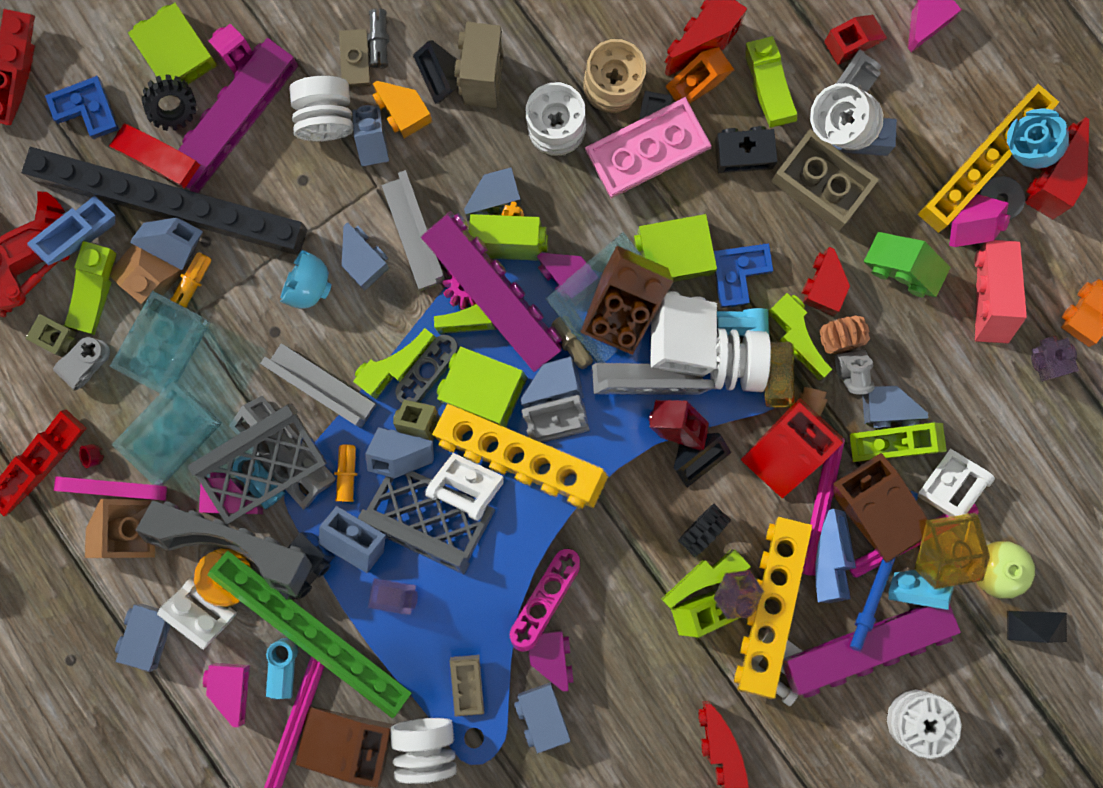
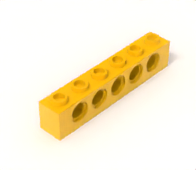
M1037 84L917 215L938 233L947 227L1012 155L1007 144V132L1012 122L1016 119L1019 121L1030 110L1041 108L1053 110L1059 104V101L1040 84Z
M447 404L432 434L439 441L438 446L452 453H454L455 449L465 453L464 457L477 464L483 460L490 464V469L505 475L506 471L516 475L515 479L525 485L531 486L532 482L542 486L541 491L553 497H557L558 493L568 497V503L581 509L585 505L594 508L608 478V475L602 468L450 404ZM468 431H473L471 439L463 442V435ZM492 442H499L498 448L494 452H487V448ZM517 453H524V459L520 463H512L513 457ZM551 464L548 473L544 475L538 474L541 465ZM577 475L575 484L564 486L566 477Z
M778 517L775 524H769L766 540L771 541L768 552L763 551L759 567L764 569L762 580H756L753 596L758 597L756 609L750 608L747 625L751 626L749 637L744 636L740 650L741 654H745L743 666L737 665L734 683H738L737 691L768 699L775 698L812 525L782 517ZM782 543L789 545L792 549V555L790 557H782L777 551V545ZM775 571L782 572L786 577V583L782 586L775 585L771 581V573ZM773 599L778 602L780 607L778 614H769L765 610L764 603L766 600ZM760 628H768L772 631L773 641L771 643H763L759 640L758 631ZM760 656L766 660L767 668L765 672L759 673L752 668L751 661L753 657Z

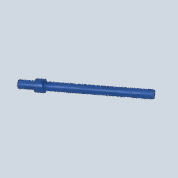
M910 491L915 500L917 501L918 493ZM895 558L887 564L882 559L863 612L858 614L855 622L857 628L849 646L855 651L862 650L868 631L873 629L876 621L874 615Z

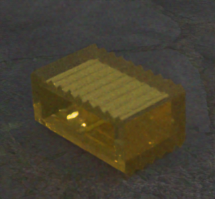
M771 342L770 369L765 388L766 407H791L795 403L794 347L791 342Z

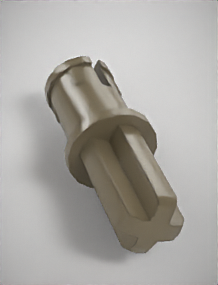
M560 316L555 319L551 326L562 337L563 350L569 352L577 367L585 369L593 363V359L582 343L583 337L581 334H577L567 316L562 318Z

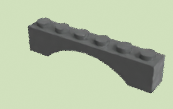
M152 500L135 530L146 543L168 551L199 544L217 545L232 549L256 564L270 588L297 597L312 567L306 552L296 546L287 548L281 546L273 538L265 537L261 539L255 537L254 533L245 528H239V530L230 528L222 520H207L202 514L193 510H189L187 513L168 501L162 504Z

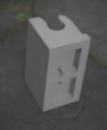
M859 49L836 84L848 83L868 92L881 73L879 72L881 65Z
M579 395L522 409L523 417L528 425L526 431L529 438L540 443L590 431L585 406Z

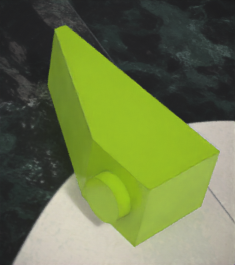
M934 422L850 434L853 462L869 461L880 453L888 459L947 452L943 423Z
M758 578L741 582L737 586L731 585L691 598L672 607L671 611L678 634L680 636L699 638L749 614L750 608L756 609L758 597L753 596Z

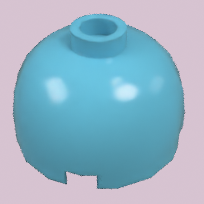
M1045 108L1034 109L1026 112V116L1019 121L1016 119L1012 122L1007 132V144L1013 157L1023 166L1035 169L1046 168L1055 164L1063 157L1069 146V130L1065 120L1056 111Z
M301 250L293 263L296 265L287 276L280 297V302L299 309L314 306L320 298L326 299L332 286L331 283L327 282L329 272L323 261L315 255Z

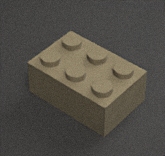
M466 22L465 32L460 31L458 49H461V60L457 59L455 64V77H457L459 95H463L464 105L497 109L504 60L501 26Z
M809 129L776 172L771 182L839 232L879 179L832 144L821 140L814 131Z

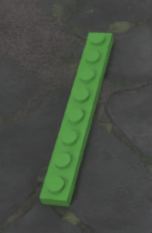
M228 550L208 572L207 576L392 719L411 695L409 690L291 599L286 600L276 589L270 588L263 577Z

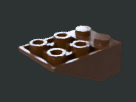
M617 245L602 273L580 332L633 355L673 283L669 268Z
M882 453L833 483L834 498L886 564L935 532L900 474Z
M309 706L296 765L346 782L378 788L382 782L391 741V727L394 724Z

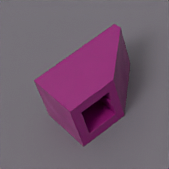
M540 253L537 255L541 263L538 269L548 281L551 278L555 280L559 285L555 290L565 302L570 299L576 306L597 289L600 280L581 256Z
M562 630L543 632L536 645L529 650L530 665L560 690L569 691L568 683H574L572 665L566 666L565 654H570L569 636H563Z

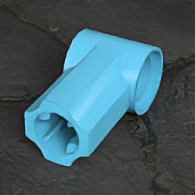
M753 308L743 310V312L717 311V329H725L727 337L732 329L738 331L739 337H744L748 330L766 331L769 334L768 309Z
M244 456L237 458L233 464V471L243 473L242 465L247 460L251 461V458ZM256 460L255 470L252 475L268 479L269 472L264 468L260 460ZM235 476L245 484L246 478ZM251 480L249 490L255 497L260 498L264 495L267 483ZM271 484L270 491L278 486ZM281 491L261 505L268 509L286 493Z
M288 638L276 641L267 649L268 674L266 697L272 699L293 697L294 669L298 647ZM278 646L287 648L289 653L287 660H282L277 656L276 649Z

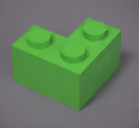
M882 232L877 233L864 260V263L872 269L871 273L874 276L887 280L888 277L895 278L898 282L908 287L909 293L917 297H924V295L937 297L951 268L925 241Z

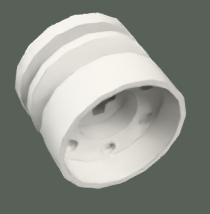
M313 76L290 84L291 107L298 110L292 116V120L295 123L293 131L297 138L308 141H329L346 137L353 132L352 111L346 108L351 101L349 83L345 79L334 76Z
M561 82L547 83L538 87L529 96L526 104V121L528 134L533 145L543 153L556 156L570 153L582 143L586 133L585 103L580 93L572 86Z
M840 83L825 88L815 98L811 107L810 121L814 132L821 140L845 150H860L869 146L879 136L883 127L884 114L880 103L873 95L848 83ZM851 115L855 119L852 124L848 120Z
M718 328L716 347L717 368L710 372V378L714 380V389H722L725 382L727 390H733L737 378H740L743 391L763 392L767 385L770 369L771 351L769 334L766 331L748 330L742 343H740L737 330L732 329L727 337L726 330Z
M917 689L906 691L896 697L888 709L887 724L889 733L896 743L920 757L932 759L944 756L955 747L960 738L961 722L959 714L950 702L940 696ZM925 720H928L931 726L929 731L925 730L926 727L923 724Z
M423 718L404 721L391 727L392 748L406 751L393 759V764L398 767L394 771L395 780L404 783H429L456 774V763L452 761L455 759V751L441 748L454 741L452 720L447 718Z

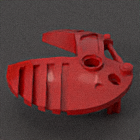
M37 191V209L34 221L9 231L0 237V317H6L7 312H12L13 308L24 304L26 295L42 280L41 278L59 261L65 262L70 258L69 255L51 265L45 264L21 286L17 280L19 274L43 262L27 243L64 215L60 213H66L60 203L48 192Z

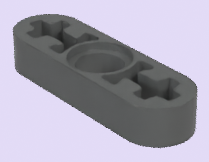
M440 335L435 338L400 381L395 392L397 399L401 403L405 400L403 398L406 395L403 390L406 387L411 389L416 384L412 380L414 376L426 385L422 388L418 384L413 390L416 396L413 399L407 397L406 400L420 403L447 370L452 355L459 350V346L453 337ZM450 342L449 347L452 351L450 354L444 352L439 359L443 362L440 366L430 356L433 353L437 358L441 353L440 344L447 345ZM426 363H431L435 366V373L430 378H423L420 375V368Z

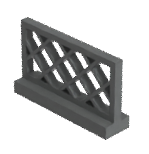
M293 403L282 407L187 466L191 474L197 476L226 525L327 464L298 417V411ZM292 423L295 424L300 432L297 444L282 440L284 428ZM278 432L277 439L270 437ZM303 439L305 440L308 446L302 445ZM264 440L276 443L272 459L257 455L259 443ZM280 444L296 448L293 464L277 460ZM254 447L252 454L246 453V451ZM300 449L311 451L318 462L309 468L297 465ZM239 455L251 458L248 474L232 470L234 460ZM256 460L271 463L268 479L252 475ZM229 462L227 469L221 468V466ZM276 464L291 468L289 480L285 483L272 480ZM296 469L303 471L298 475L294 476ZM213 471L226 473L223 489L212 487L206 476ZM231 475L246 478L243 494L228 490ZM251 480L267 483L262 497L258 498L248 495ZM271 484L278 486L270 491ZM216 492L222 493L221 498H219ZM226 495L242 498L239 511L231 516L224 506ZM246 499L254 501L249 505L245 506Z
M411 471L404 474L408 479L409 485L394 490L392 486L394 478L386 476L367 510L362 509L358 519L385 534L386 539L465 575L469 567L468 561L495 509L487 505L481 521L469 525L465 511L459 508L443 513L441 500L438 498L436 500L429 498L418 501L415 489L428 486L432 481L431 479ZM445 485L443 486L444 489L473 503L476 500ZM411 491L415 503L399 509L396 496ZM392 498L395 507L394 511L386 514L376 511L381 501ZM436 503L440 515L424 520L421 508ZM417 509L420 522L410 526L405 525L401 515ZM462 514L465 527L449 532L445 519ZM442 521L446 534L434 538L429 536L426 526ZM467 533L470 541L463 552L453 546L451 538ZM448 540L449 545L442 541Z

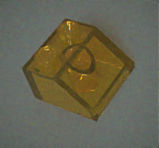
M976 513L926 521L915 570L934 589L984 580L990 555L979 516Z

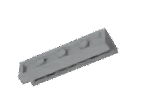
M404 170L398 172L400 179L383 184L382 188L418 289L422 291L443 283L445 277L437 256L421 238L423 233L427 231V227L408 174Z
M282 343L271 359L264 356L260 362L261 365L359 428L363 427L377 406Z
M596 363L592 365L594 394L699 395L715 387L714 380L651 368V364Z
M260 396L244 404L229 426L238 435L246 430L241 424L244 419L251 427L276 411L263 396ZM288 425L284 428L282 440L297 444L299 436ZM278 432L270 437L277 439ZM264 440L269 447V453L262 448V443H259L257 455L272 459L276 443ZM280 444L277 460L293 464L296 448ZM300 449L297 465L309 468L318 462L311 451ZM261 461L270 471L271 463ZM276 464L273 476L279 482L285 483L289 480L291 468L287 467L288 474H285L281 466ZM322 466L286 488V491L302 509H305L320 492L332 486L336 478L325 466ZM296 469L294 476L298 475L303 471ZM299 483L309 491L307 496L300 491Z

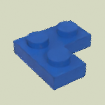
M98 76L45 95L52 117L57 124L82 115L92 139L120 130L103 83Z
M769 243L714 251L717 266L715 277L720 308L742 306L750 303L746 277L773 272Z

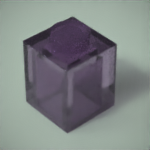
M374 578L368 608L399 614H411V610L415 608L418 599V593L415 591L416 585Z

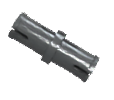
M376 9L369 10L370 34L367 35L371 46L370 66L372 68H378V57H380L381 68L388 67L387 43H389V34L386 33L387 11L384 9H379V20L376 19Z

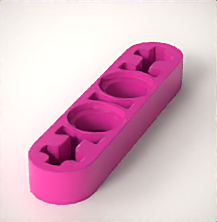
M55 477L54 491L164 501H166L168 487L68 477Z
M563 549L555 555L512 626L510 640L516 650L522 652L529 651L536 645L580 570V558L574 550ZM570 558L572 559L573 567H566L563 572V578L559 575L563 568L561 561H567ZM550 581H556L561 585V589L556 594H549L544 589L545 585ZM536 605H541L547 610L546 615L541 619L533 618L530 615V610ZM524 620H527L532 625L528 631L530 640L524 639L520 643L517 633L523 634L528 626Z

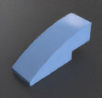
M93 196L77 210L70 209L29 241L27 245L47 265H51L78 251L83 241L90 243L114 226L115 214L96 196Z
M837 509L828 511L817 549L816 591L818 602L834 603L851 599L845 570L856 568L846 512Z

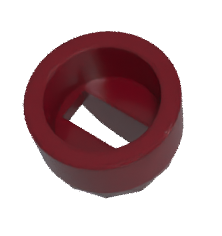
M95 444L81 446L79 457L82 465L85 468L100 465L104 459V455H100V451L103 449Z

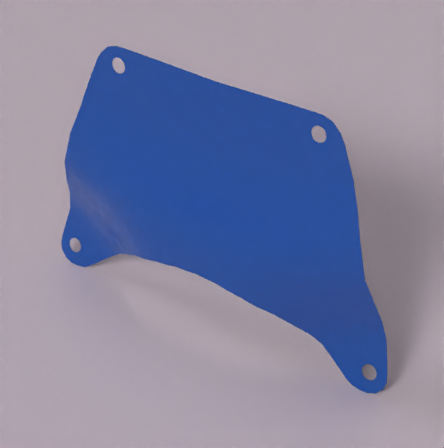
M497 259L505 268L507 273L504 275L511 284L515 281L525 293L523 298L530 306L532 304L536 305L544 316L541 320L546 326L550 328L555 319L560 316L561 318L567 316L577 334H581L583 337L582 343L593 359V363L587 368L581 369L577 367L584 398H581L585 406L590 431L547 441L543 444L604 469L608 477L618 468L654 445L668 441L661 438L650 428L649 416L654 409L655 400L688 401L709 422V427L768 412L774 409L788 393L791 384L789 371L781 362L770 357L769 372L774 376V384L763 392L743 391L740 378H737L733 390H727L724 382L722 389H711L699 395L594 394L592 365L596 363L651 364V323L633 355L580 332L596 290L575 306L570 299L565 302L555 290L559 285L553 278L548 281L538 269L541 265L540 261ZM593 270L600 280L602 273ZM445 287L390 356L406 347L426 328L436 338L440 335L453 337L459 348L460 346L523 370L528 378L506 428L529 438L526 431L528 425L522 413V409L525 408L521 404V398L540 368L533 372L496 326L495 330L439 334L434 328V316L461 311L460 303L453 307L450 304L451 298L444 296L443 292L448 289ZM450 342L447 345L440 344L441 353L437 358L433 353L430 356L440 366L443 364L439 359L444 352L450 354L452 351L449 347ZM561 348V351L546 363L568 358L571 355L568 351ZM426 363L420 368V375L423 378H430L435 373V366L431 363ZM449 367L420 402L435 406L440 418L446 406L437 399V389L441 380L446 379L450 370ZM710 373L705 375L703 379L711 380ZM414 376L412 380H414L416 384L411 389H408L406 387L403 390V392L406 394L403 399L406 400L407 397H411L413 399L416 396V394L413 392L414 388L418 384L423 388L426 384L421 383L416 378V376ZM395 378L391 380L377 399H374L363 389L358 392L377 405L362 428L338 415L315 441L316 446L327 462L324 466L336 478L332 486L320 492L305 509H302L284 489L286 493L284 501L287 511L299 533H313L319 539L320 525L336 506L358 518L362 509L367 510L386 476L367 470L365 453L378 427L396 430L393 418L402 403L396 397V387L400 382ZM473 431L466 432L462 437V441L470 440L473 436ZM434 438L433 462L414 470V472L433 480L453 453L438 446L439 441ZM492 442L488 446L487 452H494L498 448L499 442ZM343 444L356 447L355 473H358V475L354 476V502L335 501L337 475H334V472H337L339 446ZM455 449V454L465 458L464 452ZM517 453L513 457L512 463H520L524 459V453ZM481 460L480 463L478 464V465L483 466V467H485V468H487V469H489V470H491V471H493V472H495V473H497V474H500V473H498V472H496V471L490 469V468H489V465H490V464L487 463V462H485V461H483V460ZM551 464L541 465L538 474L544 475L548 473ZM506 471L505 475L500 474L503 476V484L488 504L495 509V512L468 561L469 567L465 575L386 538L384 553L368 573L335 555V558L330 562V569L323 575L342 609L369 647L394 678L411 692V696L429 718H447L452 720L454 741L449 746L455 751V754L461 761L469 765H480L491 760L500 750L506 739L513 652L510 631L518 618L519 610L537 566L552 540L570 515L578 508L567 502L568 497L559 493L557 497L548 495L540 490L542 486L533 482L531 486L525 485L515 479V474ZM404 475L394 478L392 482L394 490L409 485L408 479ZM577 475L566 477L564 486L575 484ZM445 484V486H447V487H449V488H451V489H453V490H456V491H458V492H460V493H462V494H464V495H467V496H469V497H471V498H473V499H477V498H475V497H473V496H471V495H469V494H467V493H465V492H463V491H460V490H458V489H456V488H454V487H452V486H450V485H448V484ZM428 486L415 489L419 502L429 499L426 496ZM411 491L396 496L399 509L415 503ZM392 498L381 501L376 511L382 514L394 511L395 507ZM442 500L440 501L443 513L458 509ZM436 503L421 508L424 520L440 515ZM417 509L401 515L405 525L410 526L420 522ZM465 512L469 525L480 522L482 519L481 517L477 521L468 516L469 513ZM462 514L445 519L449 532L465 527ZM442 521L426 526L428 535L433 538L446 534ZM467 533L451 538L453 546L463 552L470 541ZM448 540L442 541L449 545ZM479 655L484 714L455 716L450 657ZM470 728H478L483 733L484 741L478 748H470L465 743L464 736Z

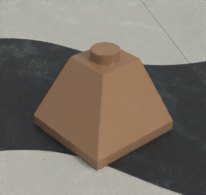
M132 245L113 266L110 277L141 305L151 310L188 267L185 265L183 270Z
M100 499L86 527L85 558L155 557V546L146 543L135 531L152 500Z

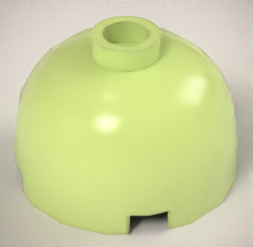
M993 542L984 546L978 557L975 558L973 563L974 578L982 590L995 598L1012 599L1024 594L1032 586L1035 578V564L1031 555L1022 546L1012 542Z

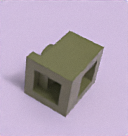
M39 314L25 339L55 355L64 357L65 353L68 354L77 344V339L74 338L77 332ZM60 334L57 341L54 342V337Z
M403 400L400 409L394 414L393 424L399 433L434 441L435 437L432 434L440 420V416L435 406Z

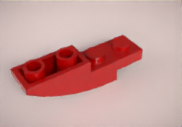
M3 9L0 28V123L5 125H11L16 116L26 89L35 45L31 44L35 16L8 9Z
M702 701L703 709H698L700 727H705L706 738L701 739L703 757L708 756L710 764H720V767L715 768L717 785H722V788H749L743 758L730 728L709 701Z

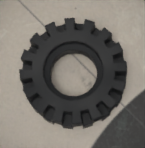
M165 75L166 80H161L160 76L155 77L157 83L150 80L148 82L149 89L144 87V96L142 95L144 111L149 122L153 121L154 126L157 128L162 125L163 130L168 131L169 126H172L173 131L178 130V124H181L182 128L186 127L185 120L191 122L193 120L192 114L196 115L197 111L195 107L197 106L196 100L188 83L185 80L181 82L178 76H175L174 80H172L171 75ZM173 95L180 99V104L172 110H163L158 106L159 100L165 96Z
M713 504L684 532L678 542L694 557H697L727 527L731 519Z

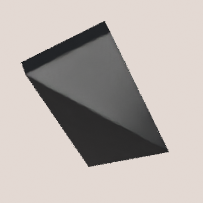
M429 40L413 54V57L434 103L439 104L456 89L455 64L457 58L433 40Z
M707 433L704 450L679 444L674 470L688 488L732 452L719 433Z
M1007 611V640L1041 643L1067 642V613Z

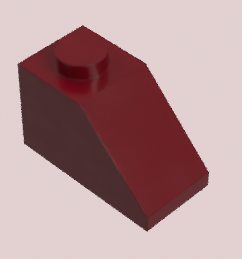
M655 400L654 409L649 416L650 428L663 439L698 450H704L709 422L688 401Z

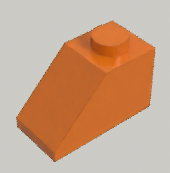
M719 47L701 52L665 87L675 101L686 97L690 104L719 85L735 69Z

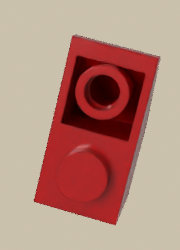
M866 15L854 17L831 29L824 43L837 65H840L855 57L859 49L866 51L885 41L887 37L875 16Z
M829 247L824 254L819 252L812 267L816 269L813 279H807L802 294L806 295L803 301L804 304L835 316L841 309L850 284L835 249Z

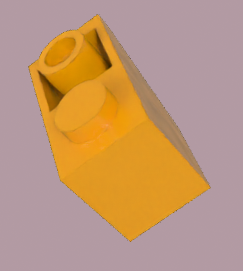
M380 81L373 83L376 93L372 96L380 110L386 108L390 117L386 119L394 133L400 131L403 138H406L432 123L431 115L416 90Z

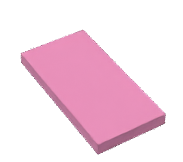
M686 97L585 147V151L610 199L711 149V144Z

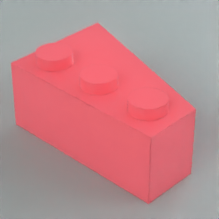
M994 240L984 242L981 249L977 250L974 262L975 267H977L975 341L1009 343L1027 318L1021 246L1018 241Z

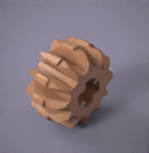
M856 315L831 321L823 325L819 330L821 344L824 346L825 352L829 354L843 353L860 348V346L866 345L870 340L868 324H866L864 317Z

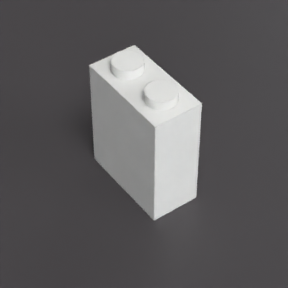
M668 291L651 321V368L704 377L717 368V303L706 301L703 297L690 298L680 296L678 292Z

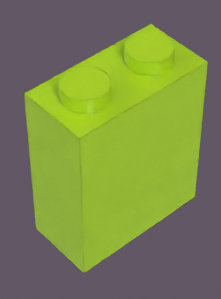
M176 3L163 6L157 11L156 15L148 20L138 22L128 32L155 75L160 76L161 80H166L165 75H171L172 80H174L175 76H178L181 82L185 80L190 84L218 66Z
M470 214L469 233L473 238L477 236L483 241L488 249L486 254L491 259L539 261L537 255L548 252L549 237L546 235V227H542L540 217Z
M706 214L639 226L638 235H634L636 252H641L642 257L669 268L673 282L714 275L717 270Z
M460 346L458 352L454 353L450 359V370L446 379H442L438 386L437 399L445 406L447 404L453 405L506 428L528 377L523 370Z

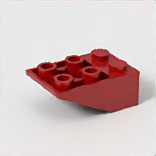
M705 0L700 7L702 11L698 18L692 17L683 30L685 34L679 41L676 38L668 48L667 54L669 55L665 59L667 64L665 75L670 76L683 70L703 51L718 47L723 51L740 30L747 8L736 0Z
M1087 117L1079 123L1075 124L1073 122L1069 126V146L1063 157L1049 167L1039 168L1043 170L1038 179L1035 177L1030 182L1025 191L1029 194L1025 204L1052 220L1074 206L1087 184L1089 118Z
M799 398L740 460L783 499L843 444V437Z

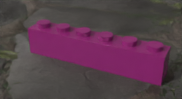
M266 38L263 43H259L254 48L252 57L246 65L243 64L237 69L234 76L235 79L229 86H225L219 92L216 103L212 108H208L203 112L200 117V123L194 130H190L184 136L183 144L178 151L200 164V167L186 186L187 190L196 193L202 190L299 67L291 54L269 38Z
M451 211L448 212L421 236L422 240L527 365L535 372L561 351L562 344L560 341L562 337L553 326L548 328L541 320L544 316L536 305L532 304L530 306L523 298L525 293L515 281L511 284L504 274L507 272L503 265L497 259L492 261L486 254L488 249L483 241L477 236L473 238L466 230L469 226L464 218L458 213L454 215Z
M950 604L948 610L921 605L874 623L872 631L867 633L861 651H855L849 647L855 633L854 631L783 659L782 666L792 693L808 698L820 693L819 688L828 684L830 687H836L846 683V677L856 674L857 677L868 675L874 672V666L883 664L886 667L900 662L899 657L909 653L910 656L922 654L927 651L926 646L935 643L936 646L950 643L953 641L952 636L961 632Z

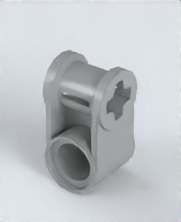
M90 337L83 338L68 354L55 364L53 371L76 391L83 387L108 360L110 348L103 340ZM92 346H95L94 349H93L94 352L96 353L95 356H91V354H92L93 352H92V350H91L90 348H91Z
M865 349L835 355L838 377L842 379L849 392L853 394H867L874 390V382L871 379L870 369L873 367V360L869 358Z

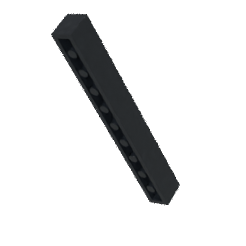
M29 147L21 172L36 183L90 198L96 196L101 201L165 219L179 218L197 228L298 255L302 250L308 230L300 221L34 147Z

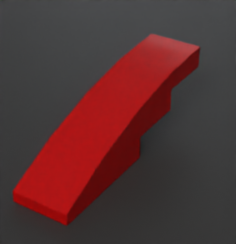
M125 123L109 144V147L147 170L155 172L167 180H171L184 189L200 167V164L191 157Z
M67 409L61 410L44 432L38 433L21 455L15 456L1 474L0 513L4 517L9 515L34 490L87 429Z

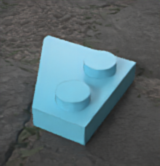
M949 565L895 572L889 588L888 600L948 610L958 566Z

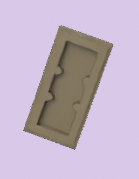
M367 29L339 31L341 78L349 83V87L371 86Z
M480 656L450 657L455 716L484 714Z

